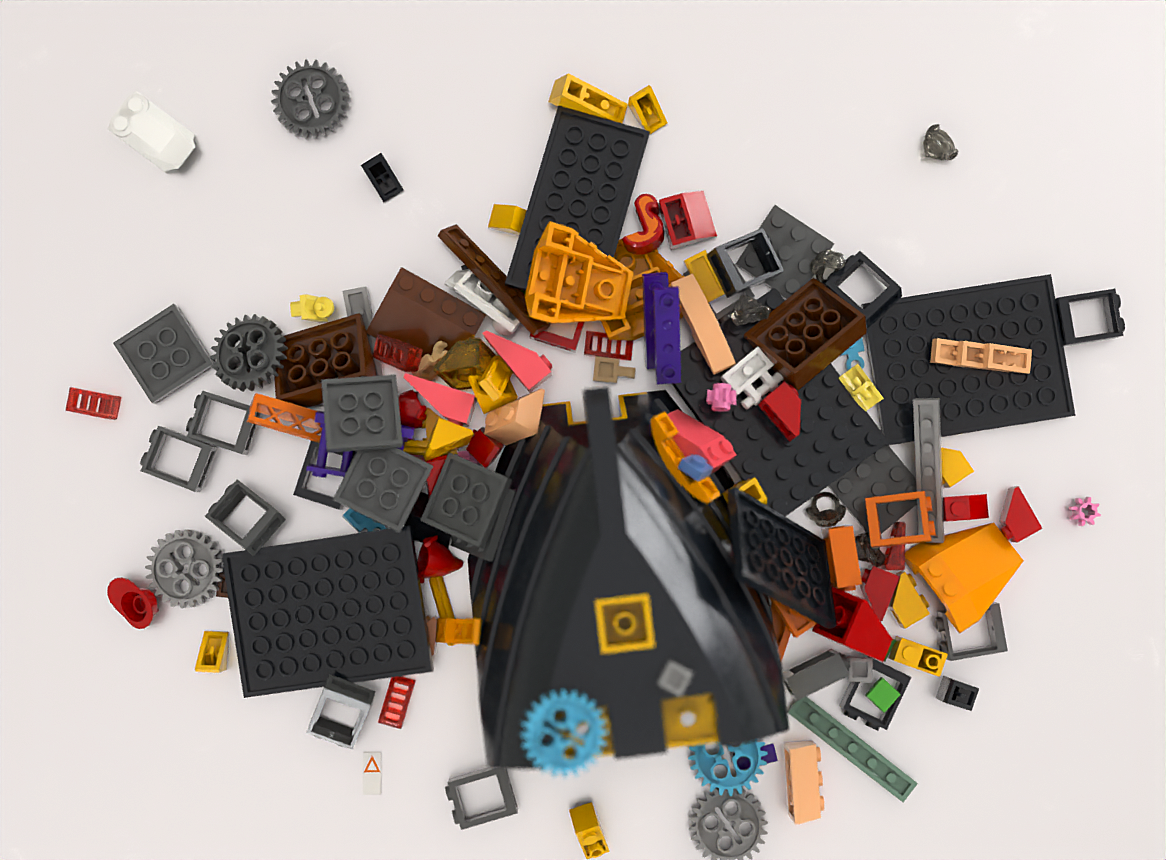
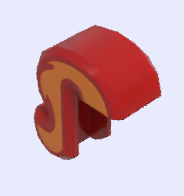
M641 194L634 202L643 231L622 238L625 249L635 255H643L654 251L660 247L664 240V226L658 216L660 213L659 205L656 198L651 194Z

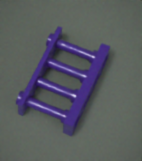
M667 272L642 274L646 369H656L657 385L681 383L679 287H668Z
M317 411L315 422L320 423L322 428L316 464H308L306 471H312V476L326 478L327 474L344 477L351 465L353 451L343 452L341 468L326 466L328 453L324 411ZM401 425L403 445L402 447H397L398 449L403 451L404 444L408 441V438L413 439L415 427Z

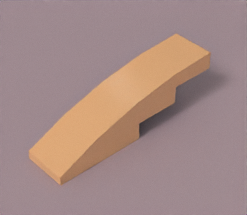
M690 274L672 282L671 287H679L681 312L690 326L692 337L713 375L735 366L736 362L723 332L694 275Z
M935 338L932 339L930 363L1030 374L1032 350L991 343L982 344Z

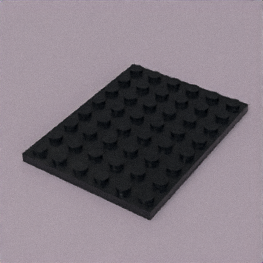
M1051 274L902 297L868 329L866 328V339L874 386L884 398L877 404L882 433L889 441L885 446L915 441L913 400L915 398H939L941 437L1076 416ZM871 303L861 304V308L864 310ZM939 338L982 344L991 343L1031 349L1030 374L930 363L932 339Z
M773 288L752 302L750 306L742 309L719 325L736 364L754 350L751 344L744 338V334L785 301L777 289ZM696 342L680 351L681 383H672V385L699 422L720 433L732 444L737 456L731 459L729 463L741 480L746 481L755 477L767 497V506L785 517L889 443L867 411L856 403L839 380L840 375L831 363L797 391L798 397L801 399L800 434L789 442L758 404L752 405L749 409H745L742 406L741 402L747 398L744 391L736 396V405H731L730 411L719 412L712 410V404H707V390H713V384L724 383L720 378L732 367L713 375ZM772 368L767 371L771 376L775 374ZM758 378L751 385L756 390L763 382ZM769 391L767 394H765V395L762 397V400H763L765 397H767L771 392Z
M412 525L403 526L400 533L388 528L262 547L255 556H252L246 550L221 554L244 698L324 687L329 674L355 683L434 671Z

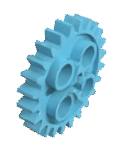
M561 689L560 695L557 697L554 691H550V699L547 700V698L541 695L542 704L538 705L532 702L531 704L535 711L525 712L530 717V720L521 722L527 728V731L521 732L520 736L528 740L521 745L523 748H530L526 753V757L532 758L535 756L532 763L535 767L543 763L541 767L543 773H546L551 768V775L553 777H556L559 770L564 778H567L568 770H571L573 775L578 776V767L588 771L586 766L588 761L594 765L596 764L592 756L594 754H603L597 748L598 745H606V742L600 739V736L608 734V731L600 728L601 725L606 723V720L597 719L602 711L600 709L592 710L595 705L593 700L585 704L586 695L582 694L577 699L576 691L572 690L568 697L566 691ZM558 708H563L565 711L564 718L559 722H555L552 716L553 712ZM548 721L562 730L566 729L571 735L583 740L584 745L581 746L565 736L561 738L560 734L544 726L543 722ZM581 721H586L588 724L587 731L583 734H577L576 725ZM545 732H550L552 735L551 742L548 745H541L539 741L540 736ZM568 745H574L575 752L573 756L564 758L563 749Z
M754 741L741 744L738 747L726 746L729 753H734L731 762L736 771V777L732 776L728 761L726 759L722 760L721 756L724 755V749L719 744V752L715 755H710L706 752V744L689 747V750L695 752V755L688 757V760L695 761L696 763L690 769H698L699 771L694 778L699 779L703 777L704 780L701 786L703 787L709 783L711 785L710 792H713L715 788H719L720 796H722L724 790H728L729 796H732L733 789L742 794V786L750 790V781L754 783L759 782L755 775L764 774L759 769V766L767 765V762L761 760V757L767 755V752L760 751L765 742ZM745 757L749 760L750 767L748 770L743 771L737 767L736 762L738 758ZM717 765L726 767V777L717 778L713 773L714 767Z

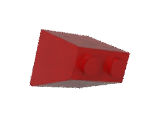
M832 587L837 626L827 629L816 623L812 631L883 662L893 639L869 603L862 598Z

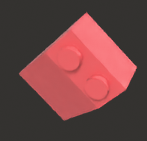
M487 330L482 333L486 341L507 363L529 393L552 376V371L550 370L553 368L552 364L544 354L539 357L536 352Z
M407 373L404 374L403 378L443 417L448 419L447 421L463 426V424L469 426L477 403L475 395Z
M678 409L667 414L679 431L672 438L685 458L692 454L703 457L707 464L713 467L710 474L716 472L737 456L732 444L720 433Z

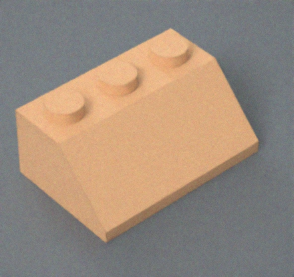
M813 741L785 742L784 755L789 817L794 824H802L821 818V811H824V798L819 795V786H823L822 772L818 771L817 762H821L820 747H816Z

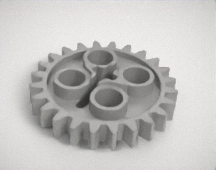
M188 529L184 530L183 535L180 530H176L174 537L170 533L165 534L167 541L158 539L157 542L160 547H151L155 555L147 556V559L152 561V565L145 566L146 569L151 570V574L145 577L154 581L149 585V588L157 587L154 595L159 596L163 594V603L171 599V607L176 606L179 602L180 608H186L187 602L191 608L196 607V600L199 604H204V596L208 599L213 598L211 590L219 591V587L215 583L224 581L223 578L218 576L219 573L224 572V568L219 567V564L223 563V561L217 558V555L222 551L213 550L216 542L207 543L209 536L204 535L200 538V531H195L191 536V531ZM185 545L191 550L188 558L182 555V548ZM172 552L174 553L177 560L171 556ZM166 562H170L173 566L171 574H167L164 570ZM201 563L205 564L207 568L204 576L198 573V566ZM188 564L186 569L188 573L182 572L184 570L183 565ZM194 578L200 582L199 585L196 584ZM183 579L189 584L187 592H183L180 588V583Z
M716 788L712 796L705 792L707 800L704 802L697 799L700 808L692 807V810L697 815L696 817H689V820L695 822V826L689 827V830L696 832V835L692 836L691 840H699L695 848L697 850L704 848L702 856L705 858L711 854V860H717V858H720V860H744L743 857L745 855L752 860L750 852L754 850L759 853L760 850L756 846L757 843L765 844L760 836L768 834L767 831L762 829V826L768 824V821L761 820L760 818L766 812L757 810L761 802L752 803L754 795L751 794L746 798L745 789H742V794H737V790L733 789L732 796H729L728 790H724L722 796H720ZM730 801L735 802L737 805V811L733 815H727L725 812V805ZM716 807L721 810L726 820L734 822L732 828L741 839V844L736 842L730 831L727 829L723 831L722 828L725 824L716 813ZM709 816H715L718 820V824L714 829H707L705 826V820ZM743 822H749L751 832L748 835H741L739 826ZM724 836H728L732 840V845L727 850H723L719 846V841Z

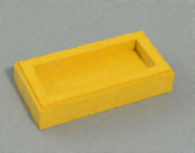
M703 250L683 262L689 274L694 275L709 303L725 295L706 256L708 254L707 251Z
M496 355L489 362L478 383L491 399L495 401L501 397L513 371L500 355Z

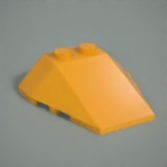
M548 222L534 250L525 294L529 317L549 323L624 319L633 272L610 255L607 256L598 250L597 246L592 242H587L580 237L579 233L574 229Z
M620 239L614 259L633 272L625 318L621 320H604L601 323L609 340H636L644 336L642 274L667 272L668 287H671L672 282L685 276H682L669 261H666L657 249L647 254L635 255L625 249L623 241ZM679 303V311H680V319H681V318L683 317V314H682V312H681V305H680V303Z
M995 523L945 535L943 543H918L901 555L915 575L918 573L922 575L947 608L945 615L959 634L980 621L1024 561Z

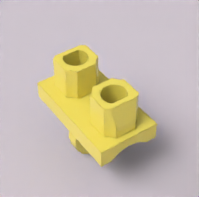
M300 295V301L290 302L291 316L319 323L328 322L327 317L332 315L334 304L328 297Z
M856 364L839 377V380L856 403L865 411L884 399L859 364Z

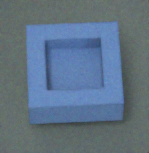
M694 454L682 459L678 466L680 470L697 481L708 477L713 469L703 457Z

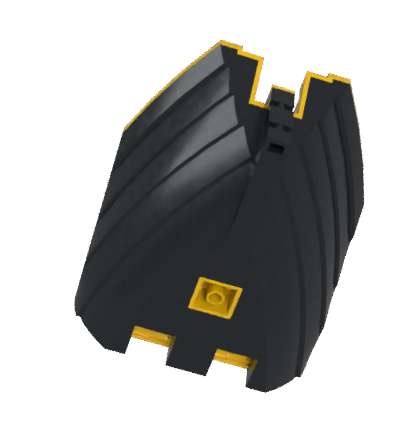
M609 386L583 389L585 421L573 422L570 401L543 404L538 433L505 445L495 470L496 473L513 479L509 489L516 492L493 562L469 554L467 559L472 616L476 619H482L480 645H475L486 765L490 768L541 769L543 763L536 767L532 764L535 756L532 758L526 757V753L530 748H523L521 745L528 740L520 736L521 732L527 731V728L521 722L530 720V717L525 714L526 711H535L531 704L532 702L541 705L540 696L543 695L548 700L550 699V691H554L557 697H559L561 689L566 691L568 697L572 690L576 691L577 699L582 694L586 695L585 704L593 700L595 705L592 710L600 709L602 711L597 719L606 720V723L600 726L601 729L608 731V734L600 736V739L605 741L606 745H598L597 749L603 754H594L592 757L614 755L615 759L664 754L667 753V748L718 742L720 747L745 744L787 732L790 727L782 663L776 641L769 599L767 595L737 580L734 573L735 564L732 552L730 513L728 503L722 494L733 485L721 467L709 475L721 495L709 503L699 500L673 477L663 462L654 441L651 419L663 412L668 414L677 409L682 410L666 390L618 395L620 417L613 418ZM669 660L693 672L681 697L657 684ZM558 708L553 712V720L559 722L564 718L565 711L563 708ZM684 712L694 713L695 721L692 725L685 726L681 723V716ZM548 721L543 722L544 726L556 731L561 735V738L565 736L581 746L584 745L583 740L571 735L566 729L562 730ZM581 721L576 725V733L579 726L587 724L586 721ZM550 732L543 733L539 739L540 744L548 745L552 740V735ZM568 745L563 749L564 758L573 756L575 752L574 745Z

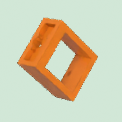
M925 491L865 498L872 548L932 541L931 536L936 535L934 521H929L928 511H933L931 496L926 497ZM919 499L924 534L882 539L877 504Z
M844 525L821 529L823 540L826 542L831 586L844 592L856 590L855 585H861L862 581L853 526Z

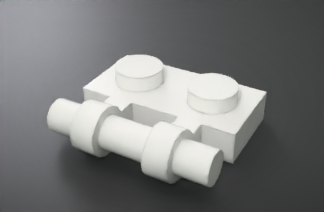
M757 347L720 379L725 384L731 385V391H736V396L744 391L747 398L741 404L745 409H749L752 405L759 404L762 401V397L769 391L773 392L783 380V376L779 372L773 376L767 372L774 364ZM760 378L763 384L755 390L751 384Z

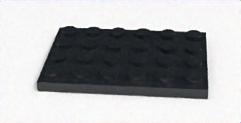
M737 487L727 490L736 579L827 629L836 627V615L825 540Z

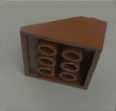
M401 267L366 333L417 362L425 354L432 355L433 347L438 341L447 343V347L444 350L452 352V356L444 362L446 367L439 374L451 379L487 314Z
M813 277L744 334V338L754 349L759 347L774 364L771 367L775 373L779 372L783 376V381L788 385H792L798 391L867 333L866 318L863 313Z
M357 313L284 335L286 341L282 344L287 346L288 349L282 353L287 359L280 360L279 362L284 368H276L275 370L279 375L278 377L274 376L275 396L278 400L309 408L323 404L322 380L376 376V368L362 315Z

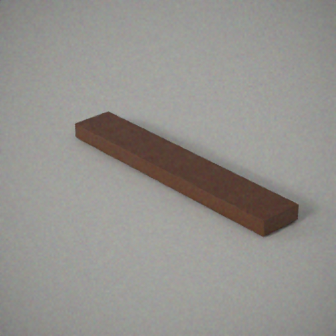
M457 224L440 230L438 237L533 336L550 327L552 323L529 317L525 294L519 289L505 286L507 276Z

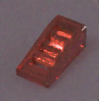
M586 331L584 356L631 361L633 340H617L616 352L611 353L612 340H609L606 333ZM593 338H598L596 351L592 350ZM602 339H607L606 352H601ZM621 341H626L625 355L620 354Z
M377 334L373 358L404 372H417L423 350L397 339ZM387 344L386 354L384 355L385 346Z
M70 387L65 411L116 420L121 397ZM79 394H82L80 407L77 408ZM89 396H91V397H90L89 408H88V410H87L86 408H87L88 398H89ZM100 398L99 409L96 411L98 399Z
M895 522L890 538L905 537L906 523ZM905 544L887 546L881 569L904 571Z
M403 676L391 677L378 723L402 729L416 680ZM395 683L409 686L408 690L395 688ZM392 693L406 696L405 700L391 697ZM389 703L403 706L402 710L389 707ZM387 712L399 715V720L387 717Z

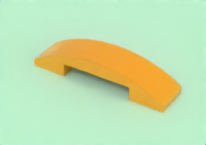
M663 412L651 419V428L654 441L663 462L673 477L689 493L705 503H709L719 497L721 494L709 476L697 481L678 468L685 456L672 438L679 431L667 413Z
M438 618L436 642L480 645L482 619Z

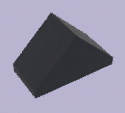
M382 153L361 164V167L383 202L404 190Z
M943 675L936 699L972 711L979 688Z

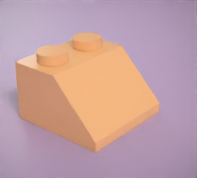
M541 388L488 412L485 419L484 434L504 445H509L537 434L545 390Z

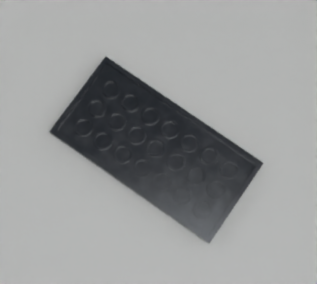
M558 105L505 286L526 291L534 250L548 222L574 229L579 233L580 237L587 242L595 244L596 248L605 255H610L614 258L650 131Z

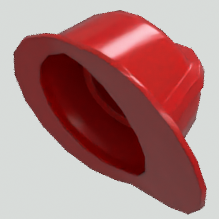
M122 577L115 578L109 583L107 595L113 607L133 627L144 629L149 626L153 616L159 611L154 593L146 588H138L129 579Z

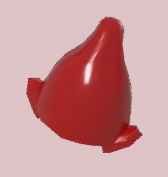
M414 390L398 395L401 425L418 429L423 426V420L427 418L425 414L427 408L426 405H421L417 397L418 392H414Z
M437 535L425 538L422 541L423 544L421 545L417 560L421 584L425 582L424 578L445 576L459 570L464 564L463 560L453 555L447 547L436 542L438 539Z

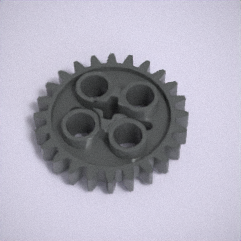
M305 59L304 66L302 67L298 62H295L296 69L293 70L287 66L289 72L287 75L280 72V76L283 79L282 82H274L279 89L271 91L277 97L271 100V103L278 106L273 111L276 115L281 114L278 120L280 123L286 122L284 127L287 130L293 127L295 135L302 130L304 138L308 136L309 132L316 138L317 131L326 136V128L335 131L332 124L335 122L341 125L342 123L338 117L347 116L342 108L350 106L348 102L344 101V99L350 98L348 92L342 91L346 90L348 86L346 83H340L343 77L341 74L335 76L337 71L334 67L328 71V64L326 62L321 67H319L318 60H315L311 66L308 60ZM303 79L307 81L309 91L313 96L314 104L319 113V118H315L312 106L308 102L309 98L302 84ZM316 79L323 80V85L319 88L312 87V83ZM293 88H301L298 96H290V91ZM323 102H332L330 109L325 111L320 109ZM301 110H309V115L305 119L298 118Z
M256 314L252 316V319L244 315L243 321L237 317L235 318V325L228 322L227 331L219 330L223 336L221 338H214L218 342V346L211 347L216 354L210 356V359L215 361L212 365V368L217 371L215 375L224 384L229 385L234 390L238 388L242 392L245 391L246 387L250 391H254L255 384L262 389L264 380L270 384L271 375L279 376L275 370L276 368H284L279 362L280 360L287 359L282 352L287 350L288 347L282 344L286 341V338L281 335L282 330L276 327L273 321H269L264 316L259 318ZM263 359V362L258 365L259 361Z

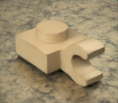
M438 341L433 347L432 355L425 354L410 369L413 376L432 381L446 367L444 362L452 356V352L444 350L447 347V343Z
M595 356L593 381L617 384L618 377L635 379L636 369L619 366L620 359Z

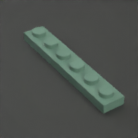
M808 697L798 701L795 700L787 710L792 717L903 803L918 784Z

